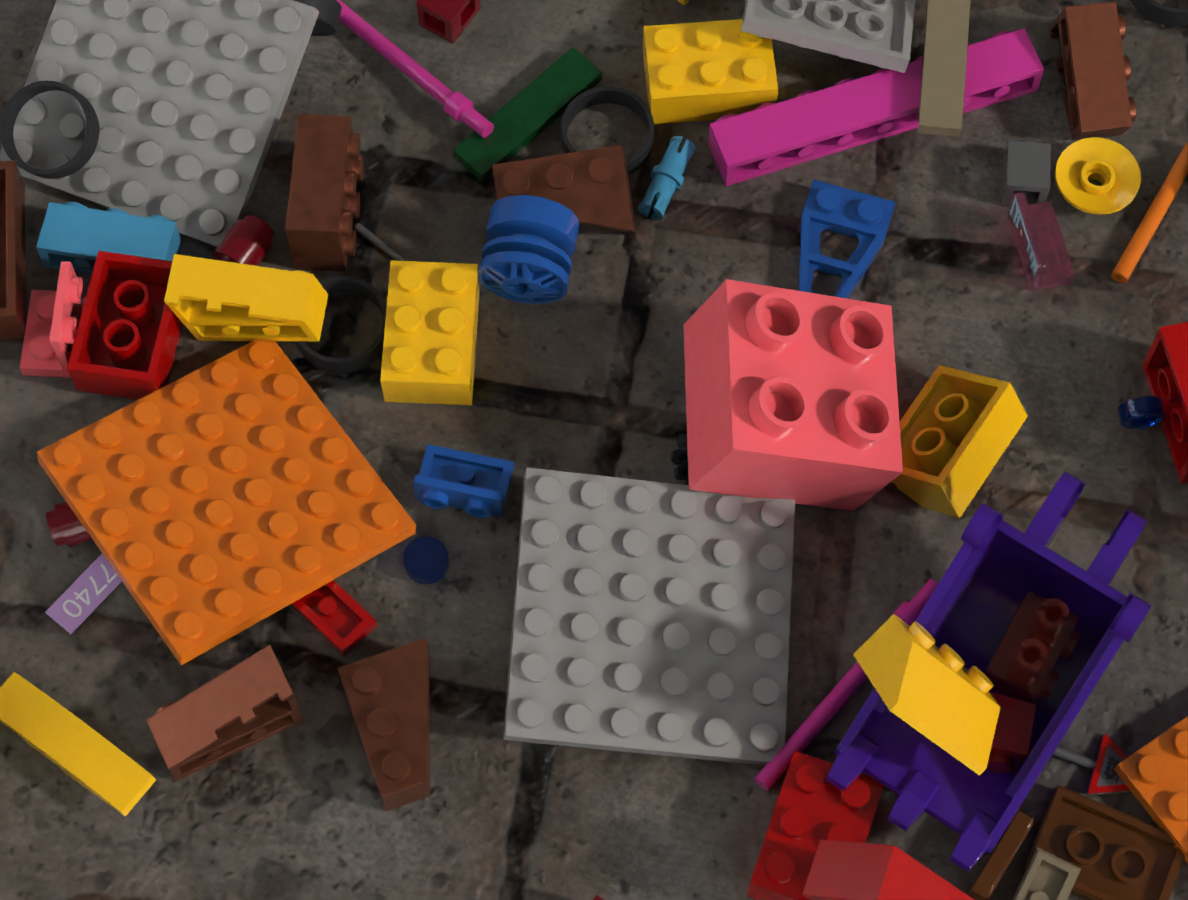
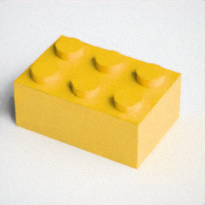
M743 19L643 26V61L648 108L651 111L654 124L718 120L720 117L728 114L740 115L753 111L767 102L777 103L778 83L772 39L758 37L741 31Z
M390 260L380 379L384 402L472 406L480 298L478 264Z

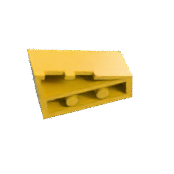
M174 254L164 302L198 341L262 340L320 342L328 293L314 274L305 271H289Z

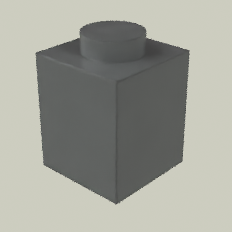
M1032 139L1008 140L1002 159L1001 206L1012 207L1016 196L1020 208H1044L1050 191V143H1038Z

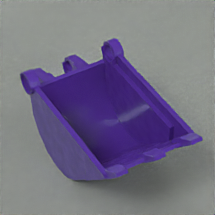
M1064 472L1025 533L1004 521L1003 514L982 503L961 536L960 540L964 542L916 619V622L922 625L935 639L934 645L940 648L943 644H947L961 657L966 669L969 670L972 666L980 669L994 685L989 692L1036 704L1029 753L1025 761L1015 773H994L985 770L979 776L890 712L874 688L834 753L838 757L826 778L827 781L845 791L864 772L899 795L887 819L896 826L907 831L925 811L956 831L961 836L949 860L967 872L986 851L991 853L1124 641L1129 643L1152 606L1132 593L1127 596L1109 585L1148 522L1132 511L1126 509L1117 527L1107 542L1103 544L1087 571L1048 548L1085 487V483L1067 472Z

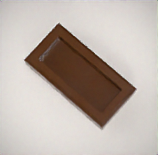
M1021 811L1017 812L968 896L974 900H988L1034 824L1031 817Z

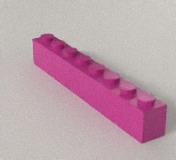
M1025 28L1013 32L1002 31L996 33L990 39L974 44L968 43L963 114L1038 91L1044 67ZM923 55L909 63L905 73L880 68L872 75L858 79H843L829 88L819 91L807 90L798 94L795 98L779 103L767 102L753 111L740 115L728 114L720 117L716 122L710 123L708 146L725 187L918 128Z

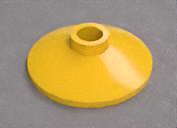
M1091 137L1072 143L1061 153L1055 167V181L1060 194L1069 204L1086 213L1104 215L1120 211L1133 201L1140 188L1141 171L1135 157L1124 146L1110 139ZM1089 180H1097L1102 186L1093 185Z

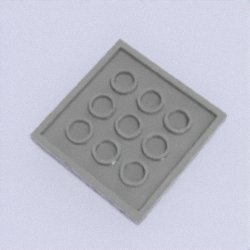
M746 0L741 31L758 37L786 42L801 48H809L836 55L840 58H848L875 65L882 69L905 73L910 61L915 0Z

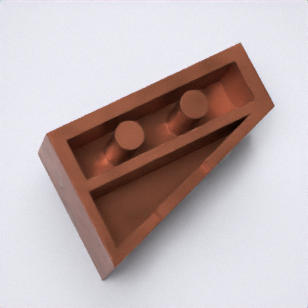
M1116 1L1066 6L1049 25L1048 31L1050 38L1059 39L1062 57H1056L1055 63L1057 72L1064 71L1067 91H1063L1062 95L1072 140L1123 135L1132 127V122L1136 119L1135 100L1133 97H1128L1126 82L1129 81L1131 76V65L1129 57L1123 55L1121 39L1125 37L1124 17L1122 14H1118Z
M621 145L492 165L497 200L515 195L543 197L558 202L572 210L579 219V224L636 234L625 152Z
M427 638L338 668L342 685L386 812L430 796V653Z
M271 645L182 699L162 706L155 712L154 716L146 721L176 782L303 722V718L293 691Z

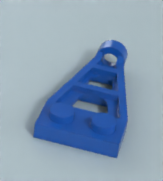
M813 179L800 223L798 291L814 293L811 291L813 273L815 270L842 277V281L834 296L849 299L884 244L896 202ZM823 230L858 239L859 245L847 261H841L821 254L820 234Z

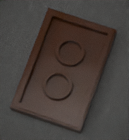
M1056 785L1022 873L1025 872L1035 849L1038 847L1081 869L1070 894L1084 900H1169L1185 856L1179 847L1175 849L1176 843L1163 829L1060 785Z

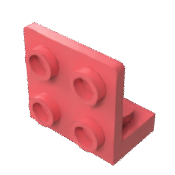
M61 261L57 291L31 290L19 367L23 376L71 378L67 366L86 299L83 292V280L81 277H77L71 262Z

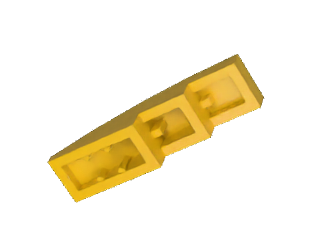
M13 672L0 687V722L21 736L32 748L58 765L66 775L122 815L126 816L156 781L153 775L119 748L16 672Z

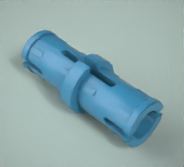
M673 136L661 163L655 165L651 172L650 179L652 181L638 205L639 212L648 217L653 204L656 203L653 208L652 220L659 221L663 219L664 212L673 193L681 189L684 181L682 175L691 156L696 151L694 143L686 139L679 153L680 143L683 139L682 136Z

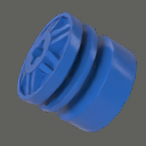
M515 195L497 200L490 208L486 228V240L488 242L482 249V261L478 269L479 282L497 296L515 302L547 304L561 300L568 292L569 275L572 270V260L570 257L575 253L579 232V219L572 210L558 202L543 197Z

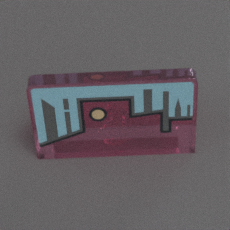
M1024 192L1014 194L1007 218L1030 291L1072 284L1075 274L1052 202L1028 205Z

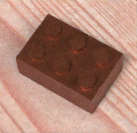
M298 114L285 226L295 270L346 272L348 256H355L356 231L352 230L353 218H359L360 193L356 192L357 180H363L364 156L360 155V134L353 133L350 116Z

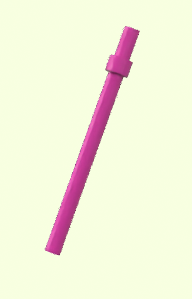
M336 0L342 6L339 21L444 106L445 113L456 122L463 121L483 138L488 137L492 133L494 124L473 108L471 100L461 92L454 93L341 0Z
M929 579L909 603L903 602L893 614L910 626L916 621L939 583ZM858 661L787 740L773 760L768 762L757 774L754 780L762 789L770 790L789 768L794 751L802 753L868 678Z

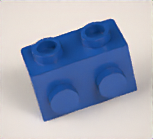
M427 444L420 473L415 475L413 481L415 499L420 500L425 506L434 509H445L447 506L464 509L467 514L478 518H489L491 515L503 517L515 470L514 462Z

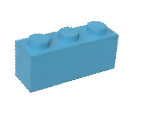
M49 202L36 249L46 268L60 270L61 261H67L72 263L75 272L92 275L98 251L173 261L174 254H179L182 240L176 222L164 216L149 215L148 217L129 215L127 212L116 208H109L104 211L87 208L77 202H66L64 204Z

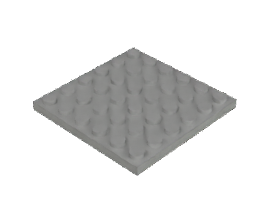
M56 0L25 86L38 81H56L82 94L91 103L96 112L99 122V139L90 160L74 174L63 178L48 179L31 174L17 166L20 175L99 205L123 210L129 215L148 217L149 215L164 216L176 222L179 234L218 247L234 223L244 218L319 11L315 7L294 0ZM54 90L34 96L22 107L15 120L13 137L19 156L28 166L34 169L49 170L64 165L77 154L83 144L86 135V117L79 101L71 93ZM2 146L0 161H12Z
M527 467L524 473L503 740L763 766L771 762L785 745L795 500L749 498L689 490V485Z

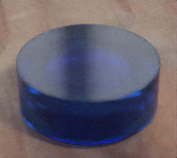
M1156 396L1133 398L1123 402L1117 409L1121 425L1128 429L1147 428L1161 422L1165 417L1162 399Z
M419 537L410 542L404 551L403 562L405 571L417 583H436L448 571V551L445 545L436 538Z

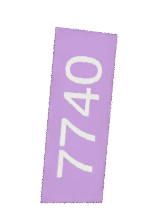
M101 554L45 613L72 634L122 581L105 556Z

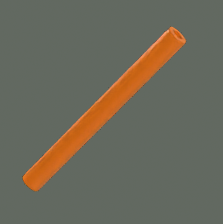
M1188 142L1184 145L1114 268L1111 277L1115 281L1122 284L1128 281L1188 175Z

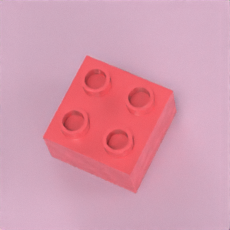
M726 279L685 322L683 329L689 490L749 498L795 500V504L854 511L903 473L891 305Z

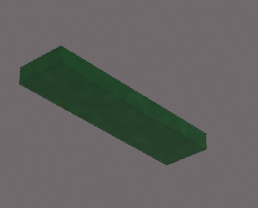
M572 47L488 119L494 124V129L488 137L483 138L474 131L453 149V157L483 183L494 174L492 165L508 162L559 118L575 97L596 86L602 80V72Z

